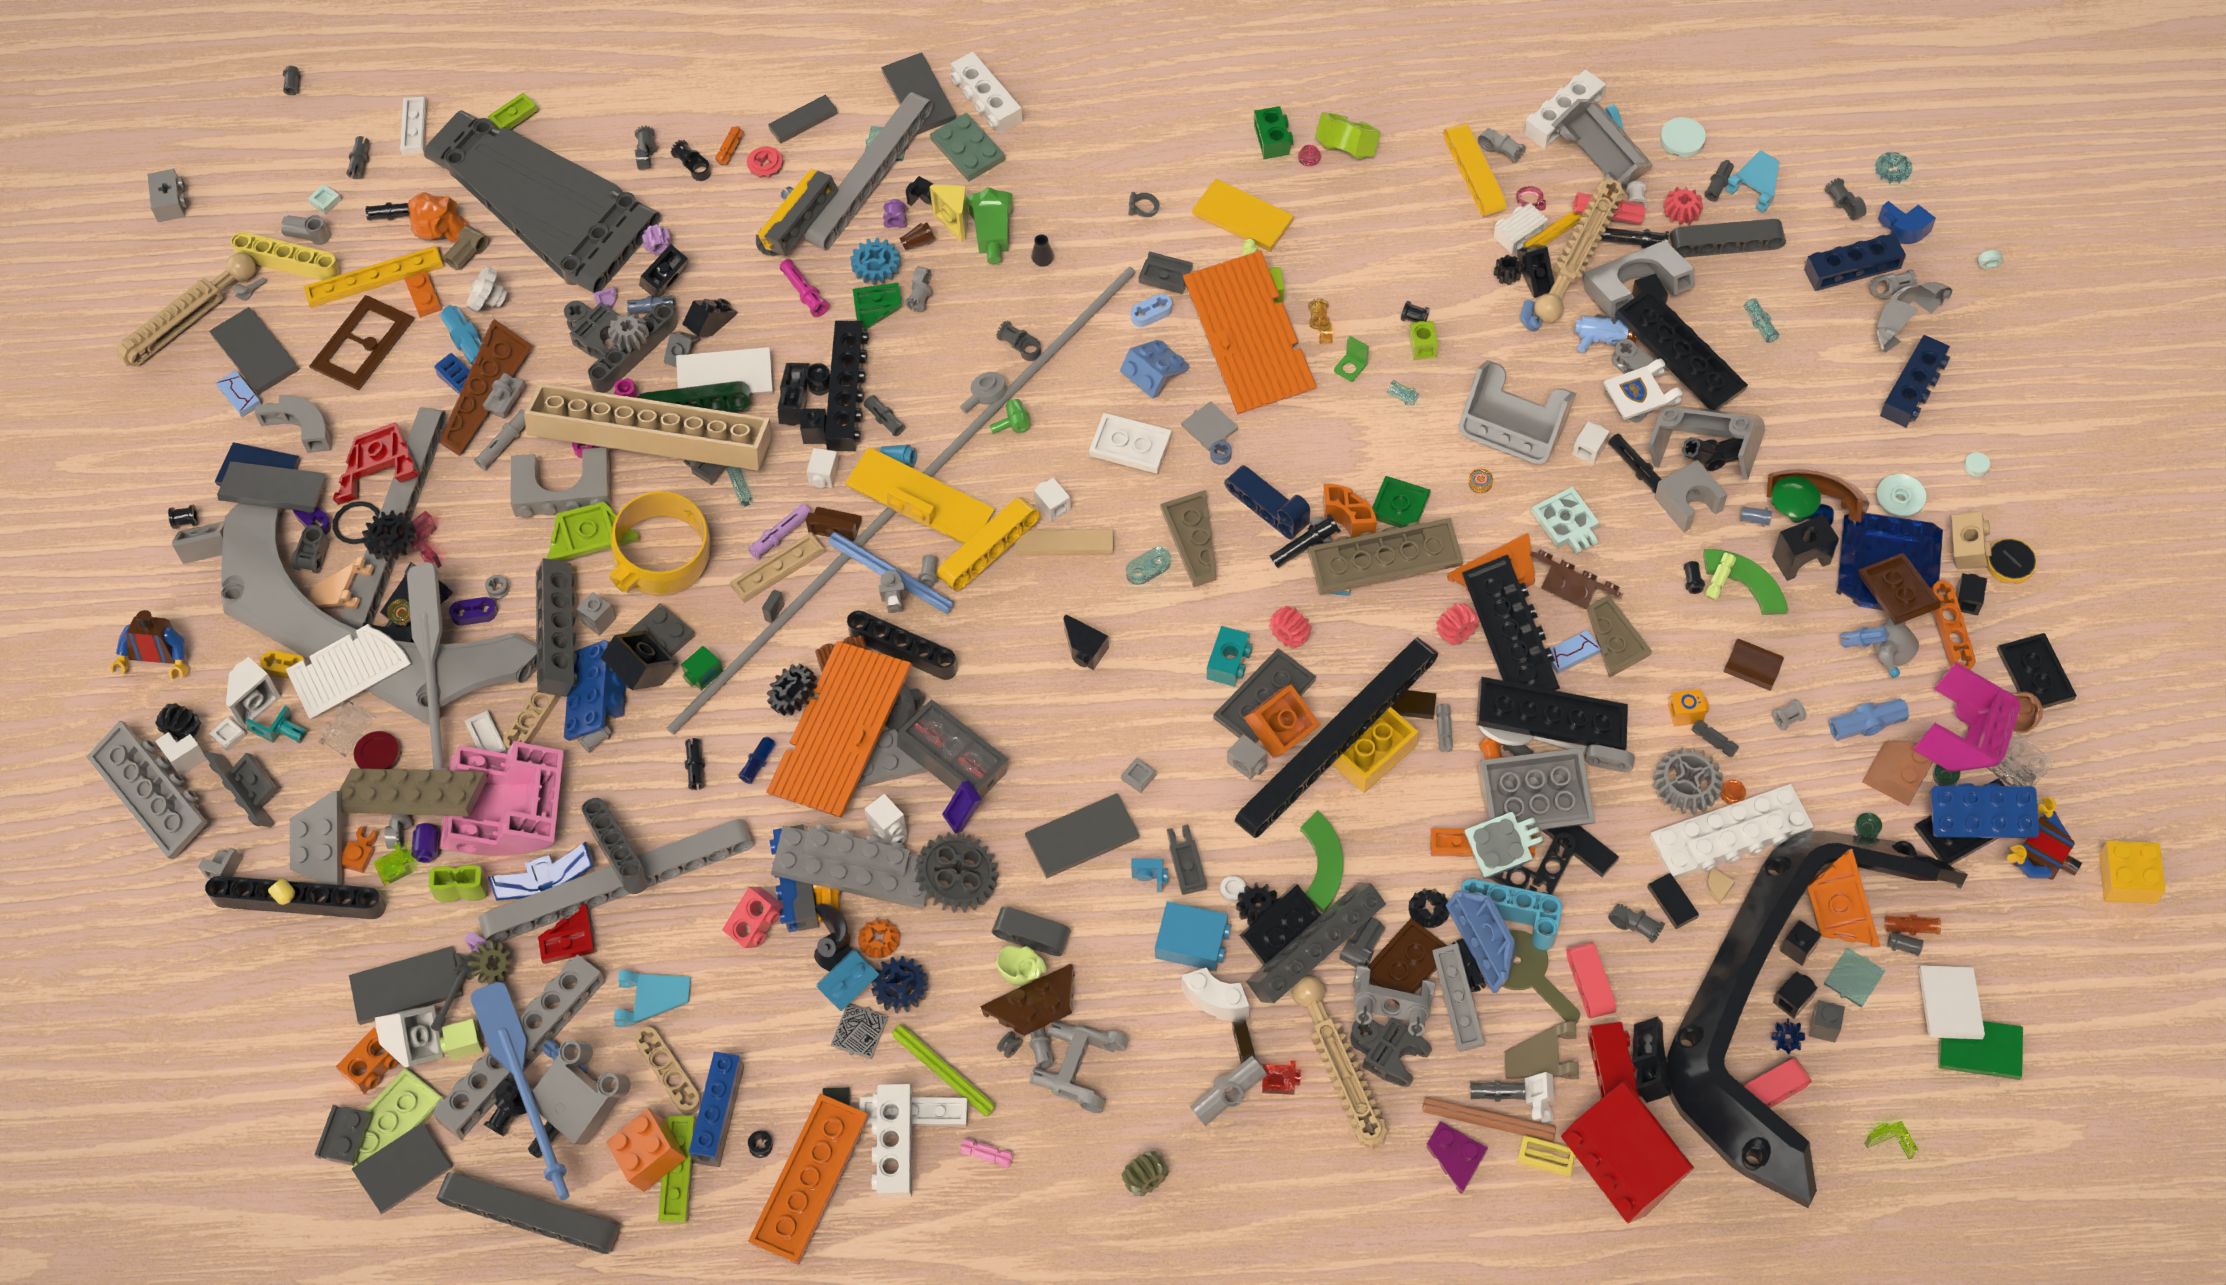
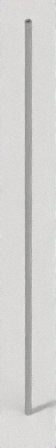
M1128 267L1007 388L1005 395L1000 400L992 403L922 473L932 477L1135 274V270L1132 267ZM887 507L853 542L862 547L897 511ZM842 552L667 727V730L674 735L851 557Z

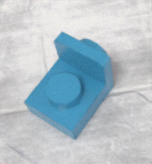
M1132 858V878H1137L1140 881L1157 879V892H1162L1163 884H1168V868H1163V859Z

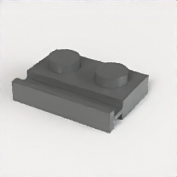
M1149 251L1138 277L1139 283L1183 294L1186 287L1183 275L1192 271L1193 263Z
M332 1105L314 1155L319 1159L324 1158L328 1159V1161L354 1166L372 1117L370 1112Z

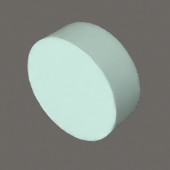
M1989 250L1978 256L1980 268L1992 269L1999 266L2003 262V258L1999 250Z
M1979 452L1969 454L1964 462L1965 471L1973 477L1984 476L1990 467L1989 458Z

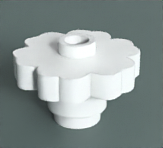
M485 266L480 272L479 277L471 285L467 308L479 311L484 303L491 307L494 305L500 307L507 291L503 289V286L494 282L497 270Z

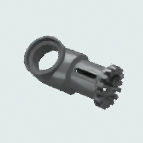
M647 125L645 127L641 126V128L638 127L635 131V137L638 139L635 150L638 170L651 168V164H649L650 157L648 156L657 151V146L653 141L655 130L649 126L647 127Z
M1835 178L1834 182L1830 181L1831 184L1828 183L1826 185L1825 192L1832 196L1835 201L1834 205L1839 209L1844 208L1851 220L1866 215L1865 202L1861 197H1855L1852 192H1848L1844 186L1845 182L1843 179Z
M1004 321L1001 327L998 328L1000 330L997 331V339L1005 340L1012 344V348L1019 351L1024 360L1034 361L1041 355L1040 341L1029 335L1025 330H1018L1009 321ZM1027 346H1035L1037 348L1032 353L1024 351Z
M1616 904L1608 915V919L1616 927L1622 930L1630 929L1633 932L1636 930L1648 937L1651 943L1655 942L1657 936L1660 935L1658 932L1661 933L1665 926V923H1658L1647 916L1646 911L1642 910L1637 915L1630 908L1628 909L1627 906L1623 907V904Z

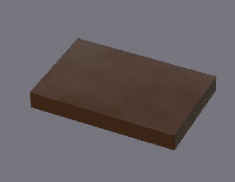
M1904 553L1859 569L1858 576L1895 625L1941 608V601Z
M1410 918L1368 965V969H1370L1369 983L1374 986L1415 994L1421 988L1422 980L1429 979L1437 970L1432 950L1446 947L1447 945ZM1391 999L1392 1001H1394L1396 1004L1399 1005V1002H1397L1396 1000Z

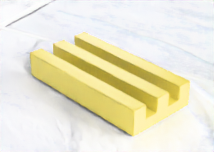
M1524 1135L1517 1163L1571 1177L1575 1155L1567 1146ZM1527 1145H1531L1545 1150L1568 1155L1570 1157L1569 1159L1555 1156L1547 1152H1541L1526 1147ZM1525 1155L1532 1156V1157H1536V1158L1543 1159V1160H1547V1161H1551V1162L1558 1163V1164H1562V1165H1566L1567 1167L1560 1166V1165L1553 1164V1163H1549V1162L1542 1161V1160H1538V1159H1534V1158H1531V1157H1527V1156H1525Z

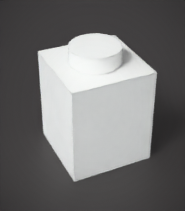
M1588 421L1575 441L1572 455L1594 465L1607 445L1610 431L1599 424Z
M813 448L807 468L809 485L818 488H833L839 467L837 451Z
M1054 477L1047 482H1041L1034 489L1035 503L1051 522L1071 510L1069 495Z

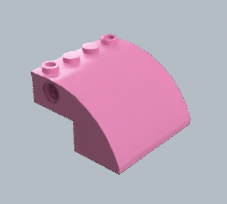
M513 741L507 754L459 745L451 757L449 771H484L488 780L469 816H444L440 849L476 855L507 856L534 852L552 845L555 837L564 750Z

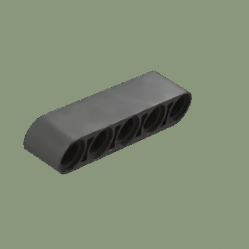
M1779 219L1677 227L1670 232L1672 247L1683 258L1776 250L1786 244L1782 222Z
M659 303L643 317L649 330V336L646 337V344H640V350L632 348L630 353L626 348L621 352L618 346H612L590 366L588 375L595 392L606 393L611 390L616 381L625 377L675 330L677 320L671 304Z
M592 798L587 800L582 805V812L587 825L623 887L630 894L643 892L648 885L645 873L639 859L601 799Z

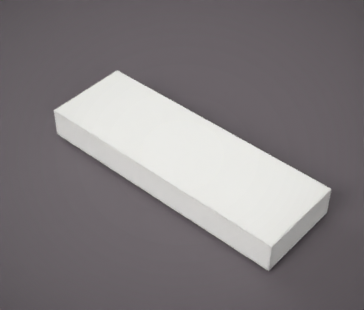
M425 96L403 98L400 144L402 155L424 154L427 112Z

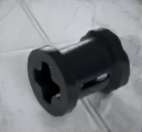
M1407 301L1401 314V321L1427 322L1430 308H1422L1413 305L1411 301Z
M194 504L189 505L188 508L175 509L170 507L168 509V519L172 529H176L181 525H198V512Z

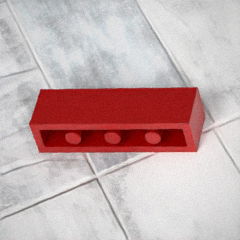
M1622 1022L1590 1026L1588 1041L1601 1099L1625 1080L1635 1093L1641 1097L1636 1089L1637 1081H1635L1633 1073L1636 1071V1067L1632 1063V1055H1629L1628 1047H1630L1629 1032L1624 1031Z

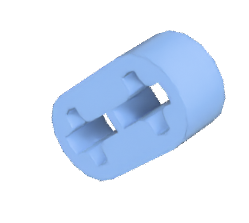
M1159 294L1136 304L1131 309L1132 323L1137 327H1145L1167 317L1172 312L1171 298L1165 294Z

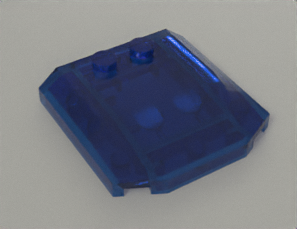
M1865 513L1860 523L1850 520L1848 518L1849 514L1844 515L1836 585L1837 594H1845L1853 599L1852 603L1859 607L1884 610L1858 576L1859 569L1902 553L1906 555L1930 588L1939 581L1943 529L1931 522Z

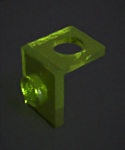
M1902 1121L1890 1126L1888 1123L1878 1126L1873 1130L1874 1133L1869 1134L1864 1143L1869 1148L1896 1137L1909 1160L1913 1159L1918 1151Z

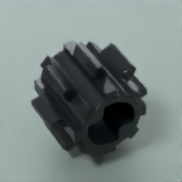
M1505 255L1504 258L1501 257L1496 260L1494 275L1497 276L1501 284L1511 285L1513 282L1520 281L1523 264L1517 261L1518 258L1516 256Z

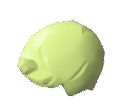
M1007 946L1000 951L997 957V968L1005 981L1011 985L1023 986L1032 983L1042 973L1047 972L1043 959L1027 946Z

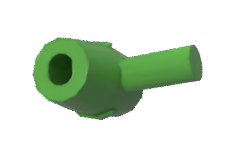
M1011 399L1006 404L1008 418L989 425L993 434L1012 427L1015 433H1023L1030 428L1029 413L1026 411L1021 400Z

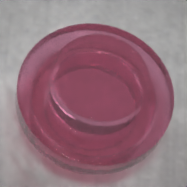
M1305 145L1298 153V160L1304 166H1315L1320 162L1321 153L1314 145Z

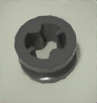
M1010 1031L1000 1040L997 1050L999 1052L1004 1051V1056L1010 1058L1018 1051L1023 1040L1019 1037L1015 1038V1033Z

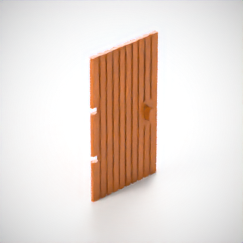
M1261 250L1183 275L1184 282L1237 415L1317 388L1302 349L1293 350L1292 348L1299 341L1283 302L1275 304L1273 301L1279 298L1280 295Z
M837 641L817 682V688L813 691L819 694L817 700L809 699V704L806 706L789 742L795 748L793 752L785 750L766 793L842 818L913 664Z

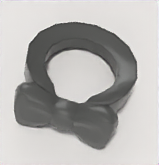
M1131 192L1128 215L1132 216L1135 212L1142 217H1152L1158 212L1159 201L1150 193L1136 194ZM1147 199L1153 203L1154 209L1149 212L1142 211L1135 205V202Z

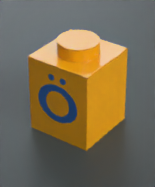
M1701 689L1673 692L1670 695L1668 707L1673 726L1695 724L1698 720L1704 722L1706 712H1709V703L1706 697L1703 698Z

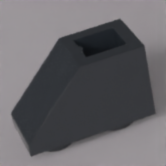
M722 298L718 300H693L682 324L698 337L713 336L736 316L737 311L731 307L730 302Z

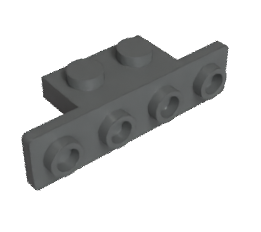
M207 752L205 757L210 762V768L221 777L224 787L230 790L236 797L235 802L247 812L249 821L258 827L271 828L274 822L262 806L278 788L252 754L245 753L232 767L223 755Z

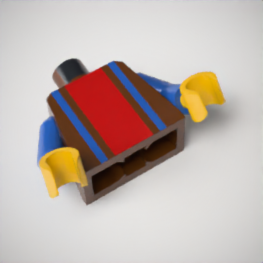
M148 610L138 612L131 624L124 627L118 639L116 650L118 659L110 666L111 672L114 673L117 669V664L122 667L121 675H123L129 668V663L126 660V656H128L129 660L175 664L169 670L171 679L178 676V671L180 672L181 679L189 672L188 667L183 663V660H185L184 638L172 627L168 619L152 617L151 612Z
M2050 797L2042 798L2044 804H2037L2038 813L2045 814L2044 818H2039V835L2036 838H2027L2023 846L2016 845L2010 847L2014 853L2009 854L2007 860L2017 866L2028 878H2048L2052 880L2060 868L2075 876L2082 865L2081 861L2069 855L2075 842L2071 839L2055 812V800Z

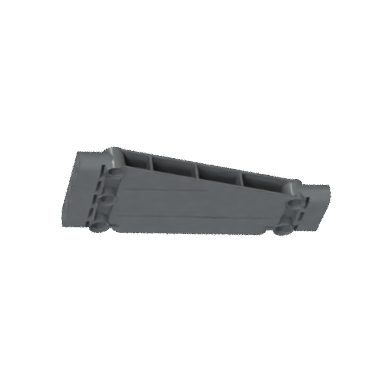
M463 110L458 111L427 144L424 151L426 159L449 170L452 177L462 184L567 284L579 285L592 293L601 291L643 243L642 235L644 230L660 222V212L637 201L632 193L623 192L616 184L506 127L498 129L493 126L489 119H479Z

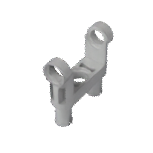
M1357 964L1353 980V987L1355 988L1354 1005L1357 1008L1355 1014L1356 1021L1361 1024L1362 1017H1364L1363 1025L1369 1024L1373 1018L1372 1013L1409 1021L1408 1031L1411 1035H1414V1029H1417L1416 1036L1424 1034L1425 1021L1430 1016V1007L1436 981L1422 980L1420 995L1369 985L1370 969H1368V966ZM1393 999L1399 1002V1005L1392 1008L1388 1007L1385 1002Z
M1057 1021L1051 1023L1052 1026L1049 1027L1048 1036L1070 1042V1047L1060 1072L1054 1074L1034 1067V1074L1031 1073L1029 1083L1050 1089L1051 1093L1056 1096L1077 1102L1087 1111L1101 1113L1105 1100L1095 1095V1091L1074 1085V1081L1088 1045L1113 1053L1114 1050L1123 1052L1127 1047L1129 1039L1116 1031L1104 1033L1080 1024L1073 1027Z

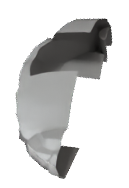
M1928 282L1922 285L1906 286L1897 291L1890 301L1886 303L1877 322V336L1881 349L1887 352L1901 342L1893 335L1898 333L1918 310L1909 305L1910 303L1915 301L1932 314L1939 305H1943L1944 298L1949 299L1953 291L1951 287L1938 282Z

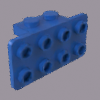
M607 640L573 652L577 655L574 666L577 682L567 695L564 738L568 741L602 730L605 726L606 714L615 719L623 716L625 685L623 680L615 672H612L600 658L610 643Z
M1963 783L1958 786H1934L1930 791L1933 835L1937 838H2036L2039 835L2037 792L2033 786H2000L1998 783L1974 786L1972 783Z

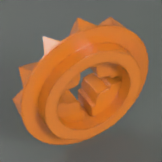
M876 918L872 922H866L865 926L859 930V947L865 955L871 958L887 957L899 945V932L896 926L887 919L879 920ZM873 932L878 933L879 935L884 933V944L882 942H879L878 940H875L873 942Z

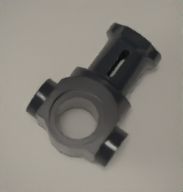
M505 1079L498 1085L496 1090L497 1101L495 1105L497 1109L490 1120L485 1121L483 1124L503 1137L506 1134L505 1129L512 1118H518L519 1115L527 1113L516 1082L506 1081Z

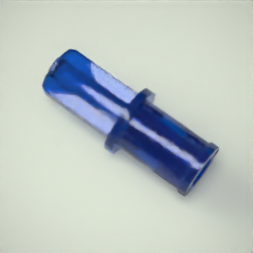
M767 736L762 738L755 751L748 755L747 763L738 774L739 779L747 784H752L760 769L765 767V761L776 745L774 740Z

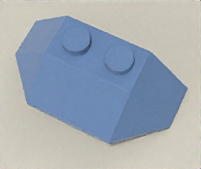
M1456 891L1446 904V907L1471 954L1476 959L1477 965L1492 993H1497L1509 977L1517 953L1515 940L1490 896Z

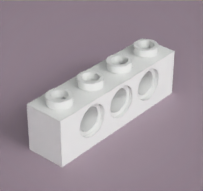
M974 52L950 63V78L956 86L959 85L967 100L970 99L974 103L977 112L986 117L991 128H995L1001 135L1023 122L1022 108Z
M1586 69L1581 74L1575 75L1566 87L1560 88L1550 101L1546 100L1535 114L1531 113L1525 121V136L1546 149L1561 136L1560 131L1562 129L1554 128L1551 124L1577 99H1591L1599 103L1604 98L1606 83Z
M910 1084L877 1085V1093L872 1095L873 1109H877V1119L872 1120V1134L877 1136V1146H872V1163H877V1173L872 1174V1190H877L879 1198L912 1197V1088ZM890 1108L899 1110V1115L893 1120L885 1118V1113ZM889 1135L899 1137L898 1143L893 1147L885 1145V1139ZM889 1162L899 1164L898 1170L893 1174H887L884 1171L886 1164Z

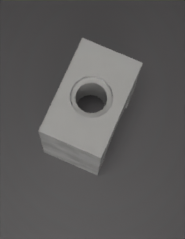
M1698 460L1659 481L1655 494L1657 502L1683 533L1691 529L1695 514L1694 509L1688 503L1702 502L1714 514L1723 511L1727 497L1726 492Z

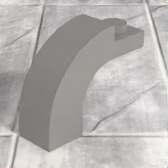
M279 395V403H266L255 406V415L261 426L279 424L299 426L301 428V441L307 453L331 450V436L323 416L317 407L308 400L292 395Z

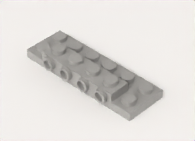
M119 721L86 757L167 858L175 859L208 823L198 811L200 808L196 803L198 797L191 790L183 788L184 780L175 772H170L168 769L170 763L164 757L156 755L154 751L157 747L150 740L139 739L126 722Z
M815 825L814 828L809 827L808 831L787 826L782 827L771 871L773 876L922 910L927 890L919 891V886L922 882L915 881L918 873L914 869L916 864H918L916 862L918 856L909 855L910 850L905 849L902 843L892 842L890 845L880 843V840L873 836L861 839L855 837L854 833L846 830L835 833L831 832L825 825Z

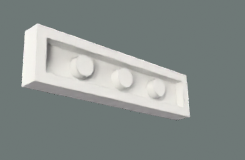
M860 1097L859 1110L869 1115L865 1126H872V1120L877 1119V1109H873L872 1097ZM912 1097V1126L967 1127L968 1099ZM896 1108L888 1109L885 1113V1118L888 1120L895 1119L899 1115V1110Z

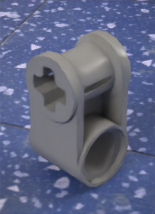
M1621 339L1617 342L1611 359L1613 365L1624 374L1645 367L1654 361L1651 356L1643 352L1629 339Z

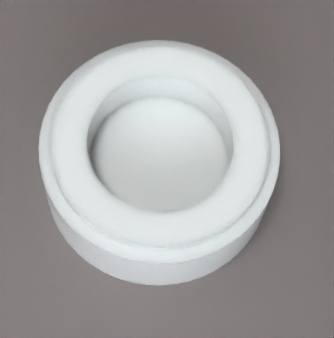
M1237 876L1226 877L1220 885L1221 897L1229 903L1239 902L1238 894L1239 892L1245 893V882Z

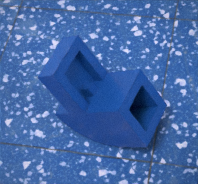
M1890 201L1882 205L1878 217L1883 226L1892 230L1891 234L1895 233L1900 244H1914L1922 240L1932 231L1936 219L1919 204L1905 214Z

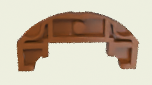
M1795 469L1778 471L1768 475L1767 497L1769 498L1772 496L1773 487L1779 480L1785 477L1798 476L1811 481L1818 488L1820 494L1842 499L1841 508L1845 510L1848 508V518L1850 520L1861 523L1869 508V501L1860 489L1849 481L1832 474Z

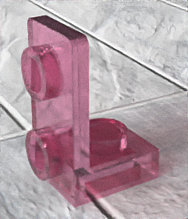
M425 510L412 521L417 530L415 533L417 540L412 541L413 550L417 548L425 562L433 563L439 568L442 565L437 554L423 541L424 538L431 536L433 531L437 529L432 516Z

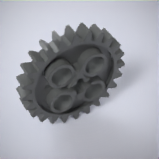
M948 832L945 840L941 835H938L936 842L930 839L927 847H922L921 855H918L916 860L918 864H916L914 869L918 873L915 881L922 882L919 886V891L927 890L925 899L934 898L933 906L941 902L943 903V911L949 905L953 913L956 912L957 907H961L963 913H966L968 905L973 910H976L978 903L984 905L986 898L992 896V890H995L997 885L995 881L999 876V873L994 872L997 869L998 863H991L994 854L986 855L988 846L980 848V839L973 843L971 842V835H968L966 839H962L961 833L958 832L956 838H953L951 833ZM939 857H946L949 862H944ZM965 860L973 861L974 865L968 864ZM938 880H944L948 885H942ZM964 883H970L974 888H968Z

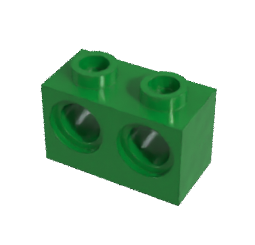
M1281 106L1254 110V128L1263 159L1290 155L1293 135L1292 132L1287 131L1288 118L1286 114L1283 115Z

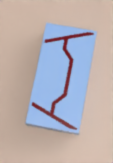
M236 370L216 382L217 387L241 417L253 411L256 405H262L258 397Z
M1586 630L1551 647L1550 649L1555 659L1551 665L1558 674L1599 654L1601 648L1589 631Z

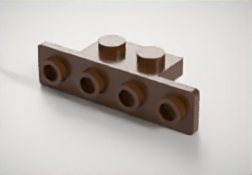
M1540 549L1538 553L1532 551L1530 556L1551 565L1541 588L1584 609L1588 608L1597 587L1619 598L1623 596V593L1618 591L1619 586L1607 580L1605 585L1597 582L1598 576L1585 570L1583 574L1574 571L1575 565L1564 560L1559 564L1551 560L1553 555Z

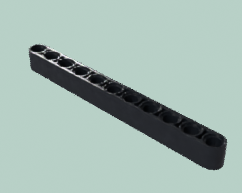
M1419 637L1415 638L1239 811L1234 822L1253 838H1258L1434 664L1439 653Z

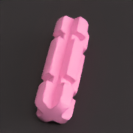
M965 1138L961 1144L960 1150L962 1154L968 1156L973 1154L975 1158L994 1164L998 1162L1000 1166L1006 1168L1012 1163V1152L1006 1150L999 1151V1148L981 1142L976 1144L975 1140Z

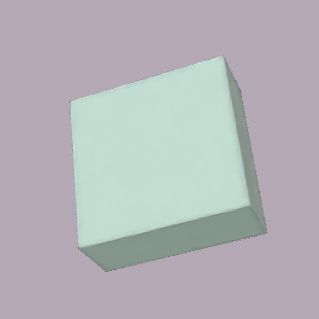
M324 184L307 198L313 207L325 215L341 201L340 195Z

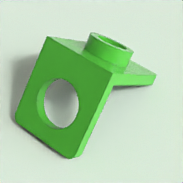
M1349 336L1347 338L1346 355L1336 365L1334 372L1348 381L1354 382L1368 365L1369 347ZM1350 363L1355 365L1356 370L1353 373H1346L1342 367Z

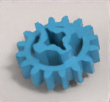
M876 238L875 242L867 239V244L859 243V249H853V256H850L852 272L856 273V278L863 277L864 283L872 280L873 285H875L876 280H880L882 284L885 283L884 278L886 277L892 280V273L898 274V267L901 266L899 250L895 249L894 243L888 245L887 239L882 243L879 241V238Z

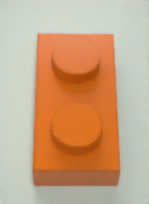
M426 271L404 278L420 318L442 310Z

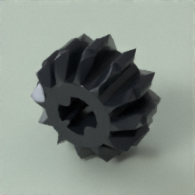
M174 703L166 704L162 708L155 724L158 727L157 729L163 732L164 735L169 732L173 739L180 741L189 734L194 738L200 730L201 721L199 716L193 713V710Z
M1256 882L1253 889L1246 885L1244 887L1245 893L1239 892L1238 894L1239 902L1236 903V910L1240 911V919H1248L1247 924L1251 925L1277 900L1276 890L1269 891L1268 884L1264 885L1263 888H1259V884ZM1256 903H1260L1261 906L1257 907Z

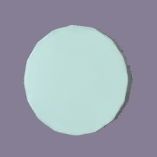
M1685 117L1673 118L1666 122L1662 127L1660 136L1661 145L1667 153L1671 155L1674 153L1682 158L1692 157L1700 153L1706 140V133L1701 124Z

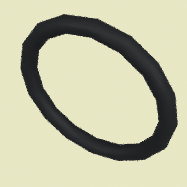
M364 501L351 502L343 506L333 519L332 529L336 537L349 544L363 543L364 537L349 539L341 535L338 530V520L346 510L357 506L370 508L378 518L380 512L377 507Z

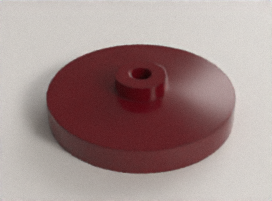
M383 731L371 732L364 735L355 745L354 760L360 769H391L399 759L400 747L397 740L391 734Z

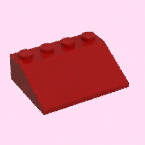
M1626 1080L1576 1119L1561 1135V1138L1627 1224L1647 1216L1694 1169V1166Z

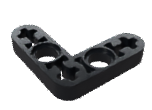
M1563 832L1557 834L1537 872L1520 865L1508 870L1506 879L1502 878L1504 872L1491 876L1489 879L1501 885L1527 890L1530 878H1533V885L1541 887L1544 884L1548 893H1543L1553 895L1575 853L1576 839L1570 833ZM1565 840H1568L1569 847L1571 848H1565L1561 858L1557 855L1560 851V844L1558 842L1563 843ZM1550 861H1555L1559 863L1560 871L1555 874L1549 873L1546 870V864ZM1515 872H1521L1526 879L1524 883L1517 885L1511 881V875ZM1530 885V891L1537 892V888Z

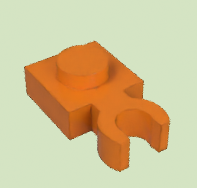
M360 826L356 832L357 841L349 840L342 854L343 868L364 874L375 852L370 847L378 839V834L375 830H372L370 836L364 837L366 833L364 827Z

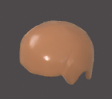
M2027 691L2016 692L2013 695L2019 700L2021 707L2014 731L2017 733H2027L2041 721L2043 707L2038 697Z

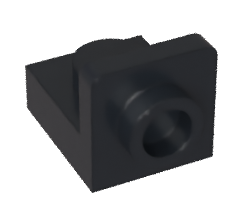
M918 176L906 188L907 204L912 206L919 198L927 204H932L930 186L933 183Z

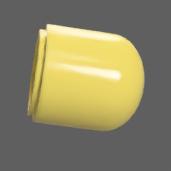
M281 878L268 889V893L277 903L282 905L291 902L295 896L294 888L285 878Z

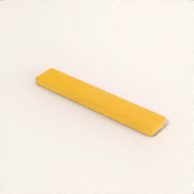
M436 245L305 285L304 290L310 308L395 283L424 271L431 272L444 268Z

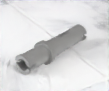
M520 409L509 423H505L502 426L503 430L474 459L481 469L486 470L513 439L516 440L520 436L519 432L526 426L525 411L523 409Z

